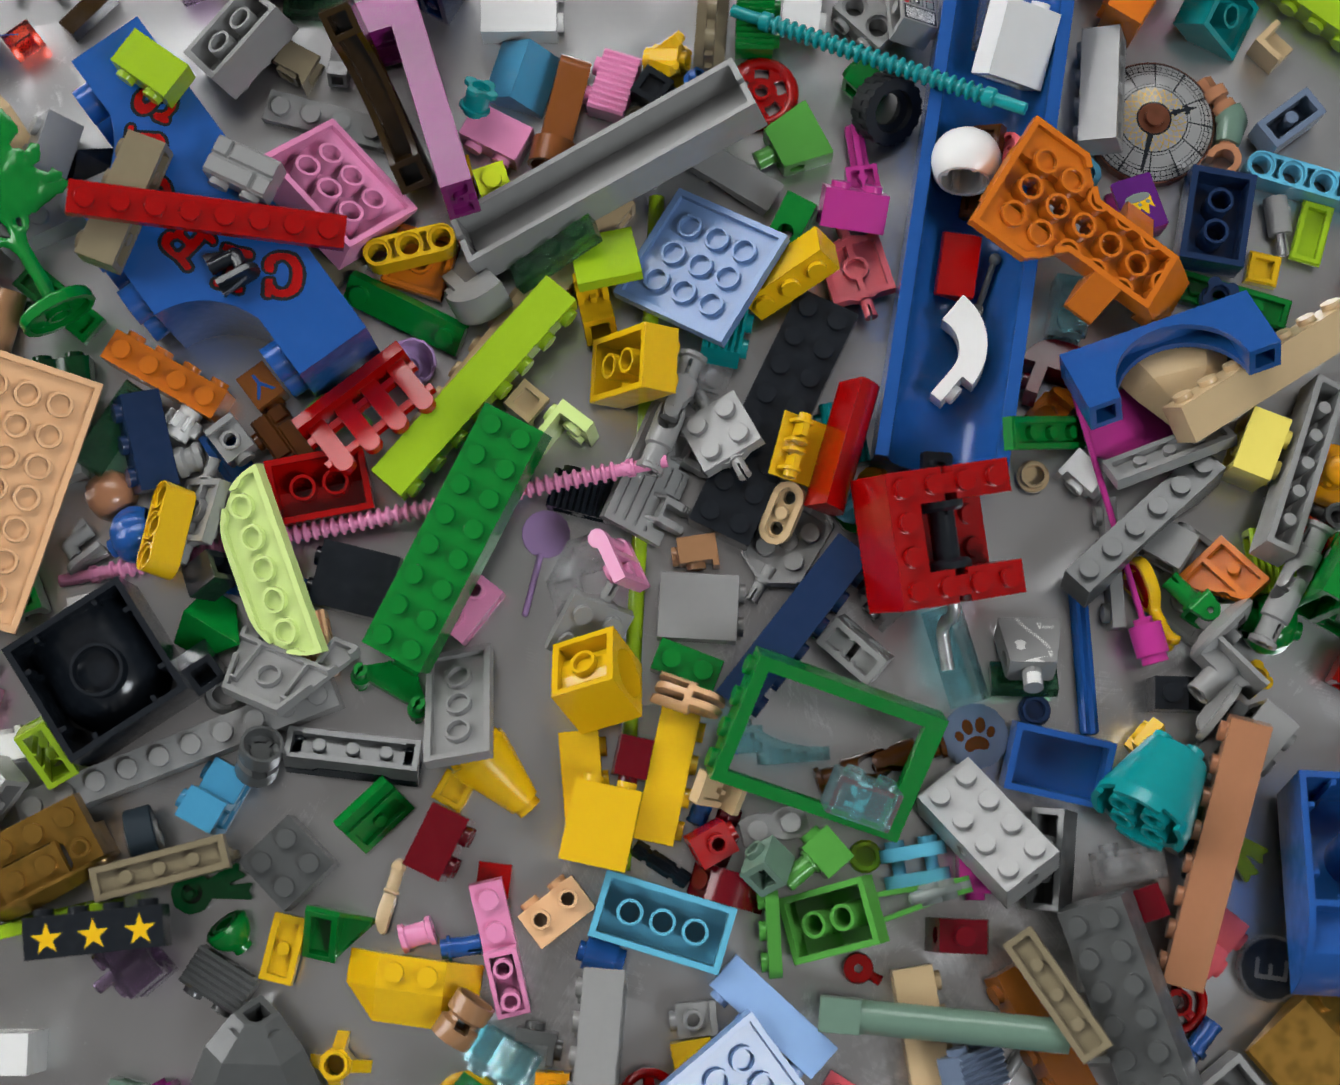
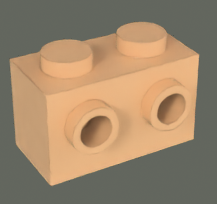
M561 874L547 885L550 892L541 899L535 894L520 906L523 912L517 917L541 949L545 948L596 908L594 902L573 875L566 878Z

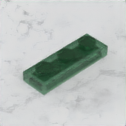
M587 213L579 220L574 221L563 231L546 240L541 246L510 266L515 285L523 294L536 287L546 275L552 276L603 241L596 221L590 214Z

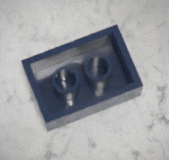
M1197 164L1192 165L1184 177L1173 252L1180 257L1185 270L1234 278L1244 268L1258 175Z

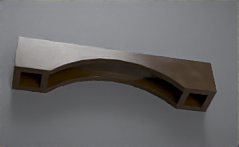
M343 0L322 9L318 13L321 22L364 101L381 141L390 169L402 194H408L431 184L435 174L355 1Z

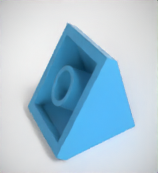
M531 39L502 42L489 81L496 85L494 91L498 96L495 101H490V103L543 119L560 58Z

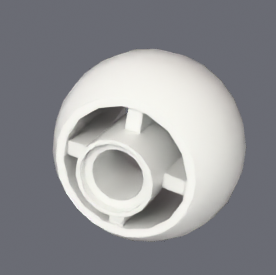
M971 126L958 127L947 131L938 139L931 154V172L935 182L944 191L958 196H975L983 193L1002 163L1001 151L996 140L986 131Z

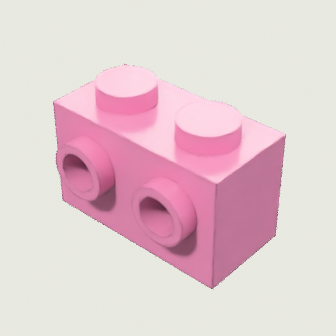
M481 575L450 636L466 647L506 597L505 593Z

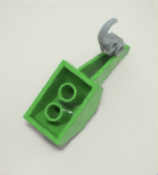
M867 874L780 898L779 910L794 966L889 942L890 939L885 922L974 891L970 877L967 875L923 885L876 892L872 874ZM910 893L908 900L913 904L912 906L883 916L878 898Z

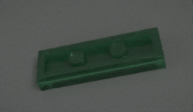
M128 379L122 383L86 436L77 463L98 477L103 475L119 451L118 437L121 434L119 426L114 424L110 412L113 399L120 394L144 391Z

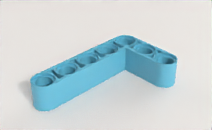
M1264 150L1251 154L1240 169L1242 173L1258 175L1257 190L1274 195L1284 194L1287 195L1288 199L1301 203L1303 200L1329 206L1335 208L1334 212L1340 214V172ZM1252 165L1260 166L1264 174L1256 173ZM1283 173L1291 175L1295 183L1287 182L1283 177ZM1314 182L1322 184L1325 192L1318 191L1315 188Z

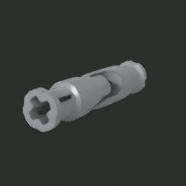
M681 348L679 351L680 360L677 365L679 379L676 394L666 396L665 403L662 401L658 406L644 440L646 444L641 460L636 462L637 466L652 469V471L642 472L651 477L661 478L664 474L660 460L665 454L667 456L668 453H671L684 422V408L695 394L698 386L696 379L701 366H705L707 363V357L690 348ZM659 415L667 424H678L672 429L663 428L658 423Z
M1314 519L1307 520V528L1303 534L1297 555L1285 562L1273 589L1270 591L1260 611L1262 617L1254 633L1250 632L1248 636L1250 641L1265 649L1276 650V641L1283 627L1289 625L1304 592L1323 558L1321 552L1328 538L1333 537L1335 533L1333 528ZM1296 571H1297V578L1293 576V574H1294Z

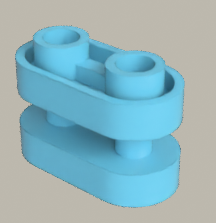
M937 834L917 837L918 844L905 846L904 840H898L897 843H884L885 850L879 851L881 864L891 863L893 876L884 877L886 890L923 885L952 878L950 866L939 867L937 857L938 854L947 853L945 842L938 840ZM924 857L926 870L906 873L904 860Z

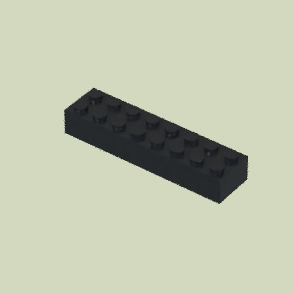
M809 291L793 300L743 404L765 442L764 445L752 451L744 460L752 475L748 478L741 469L746 480L740 481L732 467L723 469L707 478L688 517V525L705 533L715 532L717 539L747 551L757 532L771 494L782 479L768 474L784 410L798 415L799 412L813 415L856 325L859 314Z

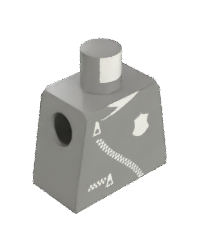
M1061 618L997 619L994 642L1005 677L1008 680H1023V688L1027 693L1041 692L1044 689L1043 681H1050L1054 678L1059 654Z

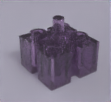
M160 947L91 955L93 962L102 971L109 969L108 972L93 983V987L100 994L113 985L116 991L124 998L127 996L130 999H136L139 996L145 997L179 970L167 953L160 949Z

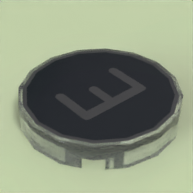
M1272 934L1258 935L1242 946L1235 961L1236 977L1243 989L1252 998L1267 1003L1283 1002L1295 995L1291 994L1287 939Z

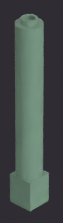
M825 994L820 996L818 1032L858 1036L859 1034L1058 1054H1069L1070 1048H1072L1052 1017L865 1000L856 997Z

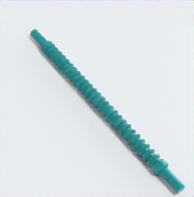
M735 4L731 7L730 17L757 25L760 31L768 33L771 30L773 35L779 33L781 38L787 35L788 40L792 41L796 38L797 43L804 41L805 46L812 44L814 49L820 46L823 52L827 49L831 55L837 52L838 57L845 55L846 60L853 58L855 63L861 60L864 66L870 63L873 69L879 66V71L887 69L888 74L895 72L897 77L903 74L905 80L912 77L914 83L920 80L923 86L929 83L932 89L938 86L939 91L947 89V94L955 92L956 97L964 95L965 100L972 98L973 103L981 101V105L988 108L997 106L1023 116L1027 112V102L1000 94L997 88L991 86L983 88L982 83L975 86L973 80L966 83L964 77L958 80L955 74L949 77L948 72L940 74L939 69L932 71L931 66L923 68L922 63L915 66L913 60L907 63L904 57L898 60V56L895 54L890 57L889 52L881 54L880 49L873 51L871 46L865 49L863 43L856 46L854 40L848 43L847 38L840 40L838 35H834L832 38L830 32L823 35L821 29L815 32L812 26L807 29L805 24L799 26L797 21L790 23L788 18L782 21L781 16L778 15L775 18L773 13L767 11L759 13Z

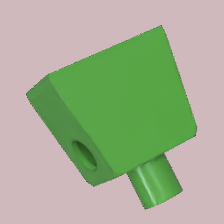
M804 100L764 129L763 141L766 147L752 153L759 170L776 164L781 175L786 177L831 163L834 151L808 103Z

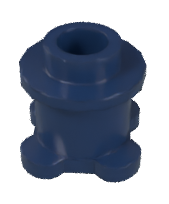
M1217 276L1211 277L1207 281L1208 286L1200 293L1198 303L1201 306L1215 301L1213 297L1221 299L1239 293V287L1236 283L1223 282Z

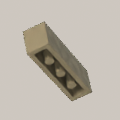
M128 129L125 137L118 141L115 148L116 158L111 169L108 168L105 171L101 183L158 190L174 154L165 142ZM88 219L84 230L81 229L75 238L74 252L83 262L121 275L143 225Z

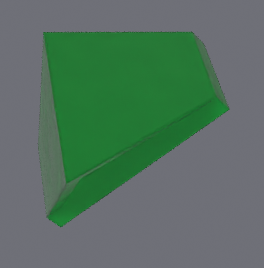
M221 596L215 602L195 599L183 611L174 644L187 651L205 639L215 653L239 645L237 604L225 596Z
M307 905L304 918L302 956L335 964L336 959L375 924L376 918L319 905Z

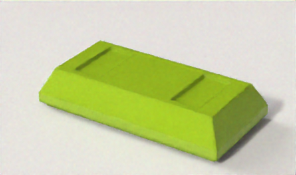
M1307 200L1302 201L1288 260L1316 268L1320 267L1335 208Z

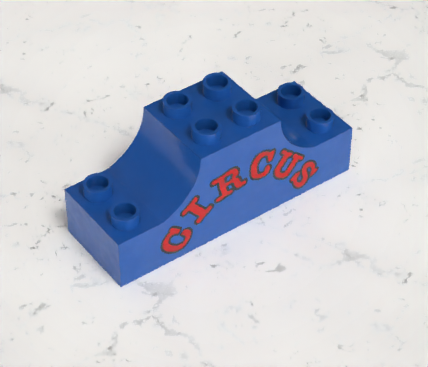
M135 17L71 61L86 81V83L71 93L114 148L110 169L116 158V145L121 138L125 137L127 130L130 129L165 142L174 154L158 190L244 202L238 197V192L229 188L227 192H222L208 183L209 179L202 170L208 155L212 152V148L219 135H225L190 87H188L171 109L163 102L159 105L154 104L143 95V88L137 84L130 87L116 76L118 70L110 59L134 28L155 41L138 17ZM272 200L270 205L277 206L275 202ZM142 226L122 274L118 275L100 268L103 273H107L118 287L119 291H117V294L135 319L146 327L157 342L169 333H172L186 349L204 339L223 335L246 336L269 343L259 351L294 398L309 388L316 397L329 392L380 353L367 327L308 247ZM236 247L243 252L247 262L258 264L261 274L256 280L230 293L225 298L214 279L233 270V266L213 275L202 255L225 252Z

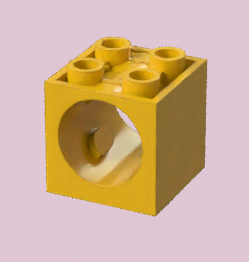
M613 626L553 644L551 698L581 734L642 717V664Z

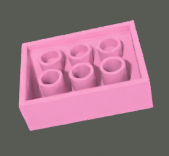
M334 118L265 153V155L282 162L286 169V176L273 198L280 207L347 215L344 250L320 249L338 270L363 257L364 245L369 240L389 235L418 209L406 195L402 194L399 187Z

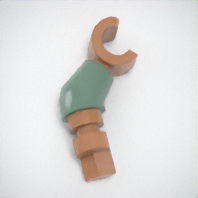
M1211 76L1204 77L1197 81V83L1204 90L1203 96L1208 104L1214 106L1212 111L1216 116L1214 120L1217 124V144L1208 151L1204 163L1211 164L1215 158L1223 157L1231 164L1226 170L1238 172L1242 163V154L1238 147L1248 125L1246 112L1241 103H1236L1232 97H1227L1229 92L1223 83L1216 85Z

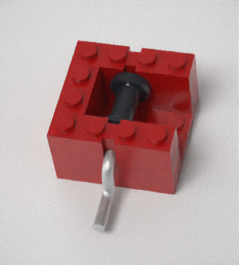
M1007 457L888 473L850 481L869 614L907 612L947 605V613L939 618L936 628L941 671L955 669L950 640V626L956 624L960 617V602L1027 592L1022 558L989 561L980 496L1012 491Z

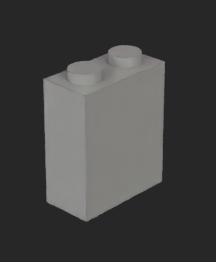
M660 571L657 641H661L662 637L674 642L736 645L737 636L743 637L744 617H738V604H745L746 585L739 584L740 575Z

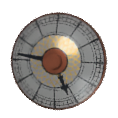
M1146 62L1125 67L1122 153L1096 155V160L1107 172L1119 180L1149 172L1155 187H1163L1184 179L1193 164L1199 165L1203 161L1214 137V113L1211 104H1208L1203 96L1204 90L1189 75L1169 65Z

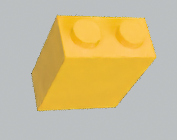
M584 773L583 779L575 778L558 858L626 873L643 792L636 791L637 784L617 780V785L613 786L604 784V777Z

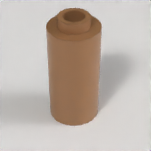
M0 287V350L11 353L18 332L20 317L23 315L28 297L17 291Z

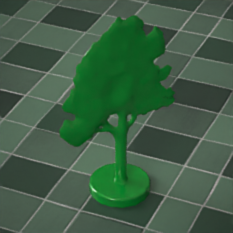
M0 108V222L5 225L10 235L9 238L0 237V248H9L19 257L32 282L43 297L27 308L20 317L19 323L24 334L28 337H41L59 331L79 320L93 307L96 297L86 285H72L55 290L50 278L31 249L26 235L30 223L29 215L36 213L57 194L63 193L68 186V181L62 177L63 172L55 170L53 167H51L49 172L34 167L40 161L39 144L31 142L25 151L20 148L11 147L10 143L18 133V126ZM17 217L21 219L22 226H18L16 223Z

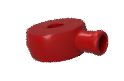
M853 952L846 956L842 963L844 977L853 984H863L869 980L879 986L883 979L882 975L874 972L873 962L865 953ZM857 964L861 965V971L859 972L854 970Z

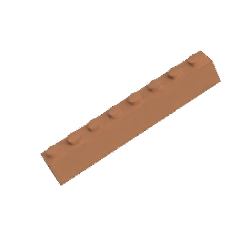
M1228 713L1227 721L1221 720L1219 723L1216 740L1221 741L1218 754L1212 753L1207 773L1212 774L1210 786H1204L1199 806L1204 807L1201 820L1195 819L1190 837V839L1195 840L1192 853L1186 852L1182 872L1187 873L1184 885H1177L1173 905L1178 906L1175 919L1169 917L1165 930V938H1169L1166 951L1161 950L1158 956V961L1167 984L1204 993L1273 731L1270 723Z

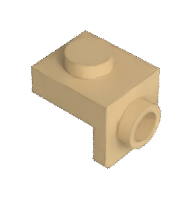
M699 768L688 800L696 805L719 808L730 815L738 816L747 791L712 780L706 769Z

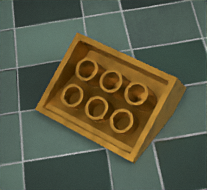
M1293 994L1244 1052L1273 1085H1340V997Z

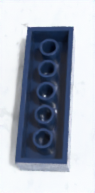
M838 533L716 690V693L724 698L725 705L729 708L732 706L729 704L731 692L735 685L740 686L744 677L742 667L748 654H753L756 646L801 661L810 648L806 644L809 638L818 639L830 622L826 616L830 611L837 614L851 595L847 592L850 585L856 589L864 579L860 548L842 534ZM768 672L751 713L753 717L757 718L767 705L769 699L765 695L768 691L772 689L777 692L787 678Z

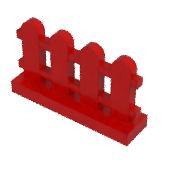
M394 341L298 414L291 422L313 450L318 446L329 458L324 464L330 472L337 468L341 474L349 475L357 467V462L353 455L362 448L368 454H377L383 448V441L379 435L389 428L395 434H403L409 429L410 422L406 417L409 412L417 408L422 414L431 413L436 407V401L432 395L437 391L431 383H428L426 386L422 384L414 374L419 369L410 360L400 344ZM397 386L408 397L400 406L388 394ZM370 406L382 418L373 426L361 414ZM344 426L355 437V440L346 447L335 435Z

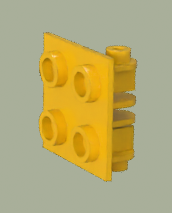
M784 410L768 474L809 488L827 425L812 420V415L809 413L799 412L798 415Z

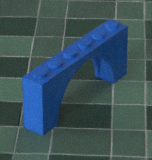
M1247 290L1060 354L1061 378L1090 429L1094 430L1123 420L1122 401L1119 393L1121 382L1132 367L1150 355L1173 348H1203L1228 356L1240 364L1249 375L1281 365V340Z

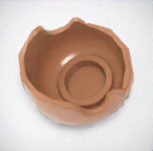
M113 469L98 472L88 481L85 487L86 492L84 493L86 502L98 518L112 522L116 514L128 506H136L139 495H134L133 488L128 487L125 474Z

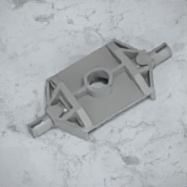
M793 492L787 493L786 501L789 504L794 503L795 494ZM804 506L792 534L798 538V544L792 550L783 549L781 544L774 545L765 542L760 536L758 529L747 551H741L743 558L755 575V582L745 598L754 604H758L766 588H796L808 573L835 527L831 517ZM776 522L773 525V531L776 534H780L783 527L780 522Z

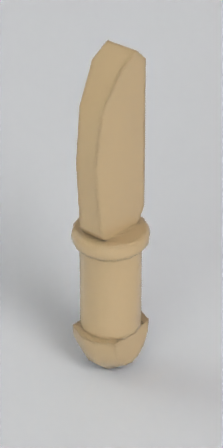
M396 859L391 864L387 885L383 889L384 893L377 908L375 924L377 931L381 935H385L388 932L397 901L396 895L400 894V884L404 871H406V865L402 864V859Z

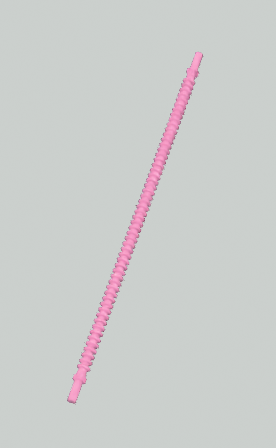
M666 454L660 460L661 468L668 467ZM633 458L620 462V464H614L611 461L609 466H604L601 463L600 468H595L594 465H591L590 470L582 467L580 472L572 469L570 474L563 471L561 476L553 473L551 478L546 474L544 479H539L536 476L534 481H529L520 500H523L524 495L532 498L534 493L542 496L544 491L550 495L551 490H556L559 493L561 488L569 491L571 486H575L576 489H579L580 484L588 487L590 482L598 485L600 480H603V483H607L609 478H612L615 482L617 477H636L637 473L652 471V469L637 466V460L634 461ZM432 497L430 502L427 499H423L420 504L416 500L413 501V505L405 502L403 507L395 504L394 509L386 506L384 511L376 508L374 513L371 510H367L365 515L362 512H358L357 516L349 513L348 518L340 515L338 520L330 517L329 522L321 519L319 524L311 521L309 526L306 523H302L301 527H298L296 524L292 526V529H289L287 526L285 527L291 544L292 541L300 544L302 539L305 542H309L312 537L317 541L319 536L327 539L329 534L337 537L338 532L346 535L348 530L355 533L358 528L361 531H365L367 526L373 530L375 525L383 528L384 523L392 526L394 521L402 524L403 519L411 522L413 517L416 520H420L423 515L426 517L436 497ZM222 539L218 541V544L213 541L212 545H200L199 548L197 546L193 548L189 563L205 549L225 552ZM119 559L117 564L109 561L106 566L91 565L88 569L78 571L73 575H70V573L58 575V583L60 587L87 582L96 584L101 583L102 580L107 578L112 579L120 576L125 579L127 574L134 577L136 572L140 575H144L145 572L138 570L136 564H130Z

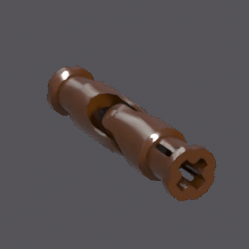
M911 737L896 742L886 750L883 748L874 749L841 759L839 764L823 769L818 767L812 768L821 797L824 796L836 766L875 780L886 777L892 771H902L915 740ZM943 737L934 758L941 756L944 759L948 757ZM871 757L872 769L875 773L868 774L862 772L859 764L864 759Z

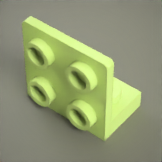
M564 399L558 405L554 403L548 408L543 416L545 421L539 427V430L552 437L542 458L565 429L567 430L566 434L579 445L585 442L592 447L599 439L594 422Z

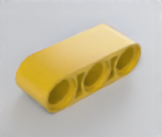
M436 223L373 238L364 245L363 256L373 273L386 275L449 260L457 254L458 241L452 227L445 223ZM446 236L450 238V242L444 247L434 245L440 237ZM409 244L419 246L418 250L413 254L403 253L404 248ZM379 251L387 252V256L383 261H372L375 253Z
M162 480L157 485L152 496L137 555L136 568L138 570L165 580H171L177 574L196 502V493L166 480Z

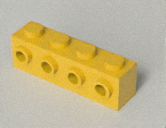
M662 706L634 839L673 847L674 840L681 842L685 822L679 821L681 808L688 809L690 802L688 798L692 790L686 788L688 775L695 776L699 756L693 755L696 742L702 743L706 723L700 722L701 716L691 712L686 715Z

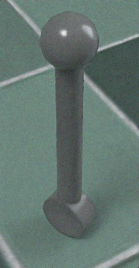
M997 253L989 256L990 265L977 303L974 304L981 316L984 313L982 305L995 268L1001 262V256Z

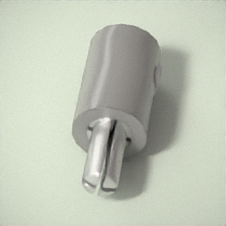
M1279 194L1264 198L1263 207L1268 237L1276 240L1278 256L1286 257L1290 254L1287 236L1293 233L1290 218L1291 207L1288 203L1287 195Z

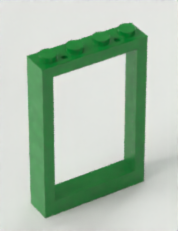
M756 646L753 654H748L742 667L744 677L740 686L735 685L731 692L729 704L732 706L728 716H722L718 724L717 735H719L717 743L715 747L711 746L707 751L704 765L707 766L706 769L710 779L897 843L947 728L948 719L942 711ZM768 672L921 726L881 821L729 769Z

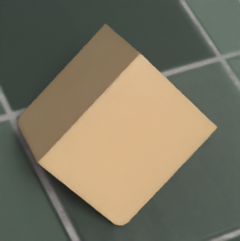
M1277 19L1255 39L1246 52V55L1268 75L1293 51V48L1275 33L1281 24Z
M524 378L503 403L507 413L534 427L533 421L548 405L550 399Z

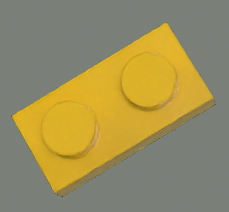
M278 911L275 912L258 979L293 986L303 948V917Z

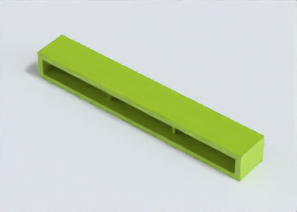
M546 275L435 398V409L429 414H421L371 469L373 474L402 500L406 501L409 496L411 498L417 496L425 486L424 479L431 472L437 473L446 463L447 458L445 456L453 447L458 449L466 441L469 435L467 431L476 422L485 402L492 405L497 398L502 400L512 389L513 385L511 382L519 374L521 376L525 375L533 366V358L540 350L545 352L556 339L554 334L562 326L566 328L573 322L578 314L576 312L578 309L576 299Z

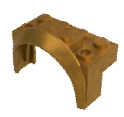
M80 793L72 794L0 832V922L16 919L62 896L90 879L88 869L112 863L119 855L120 851L104 820L94 822ZM59 844L65 846L73 862L72 868L69 865Z

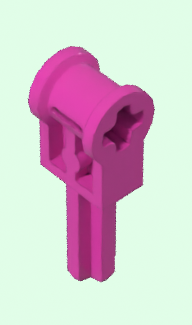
M852 124L845 126L844 133L850 167H845L844 170L845 181L851 182L852 188L863 189L864 184L881 186L877 163L869 164L865 138L855 131L856 128Z

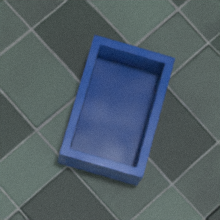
M1012 719L998 784L1006 789L1094 808L1091 803V794L1098 782L1112 770L1117 743Z

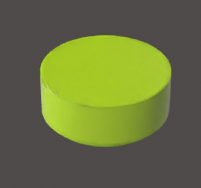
M859 840L850 847L849 850L854 857L849 861V864L855 871L871 873L880 866L879 851L881 849L875 842Z

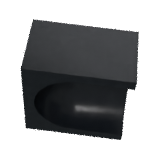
M119 576L112 578L1 649L72 764L90 767L103 762L204 696V694L198 696L180 672L177 656L180 654L139 588Z

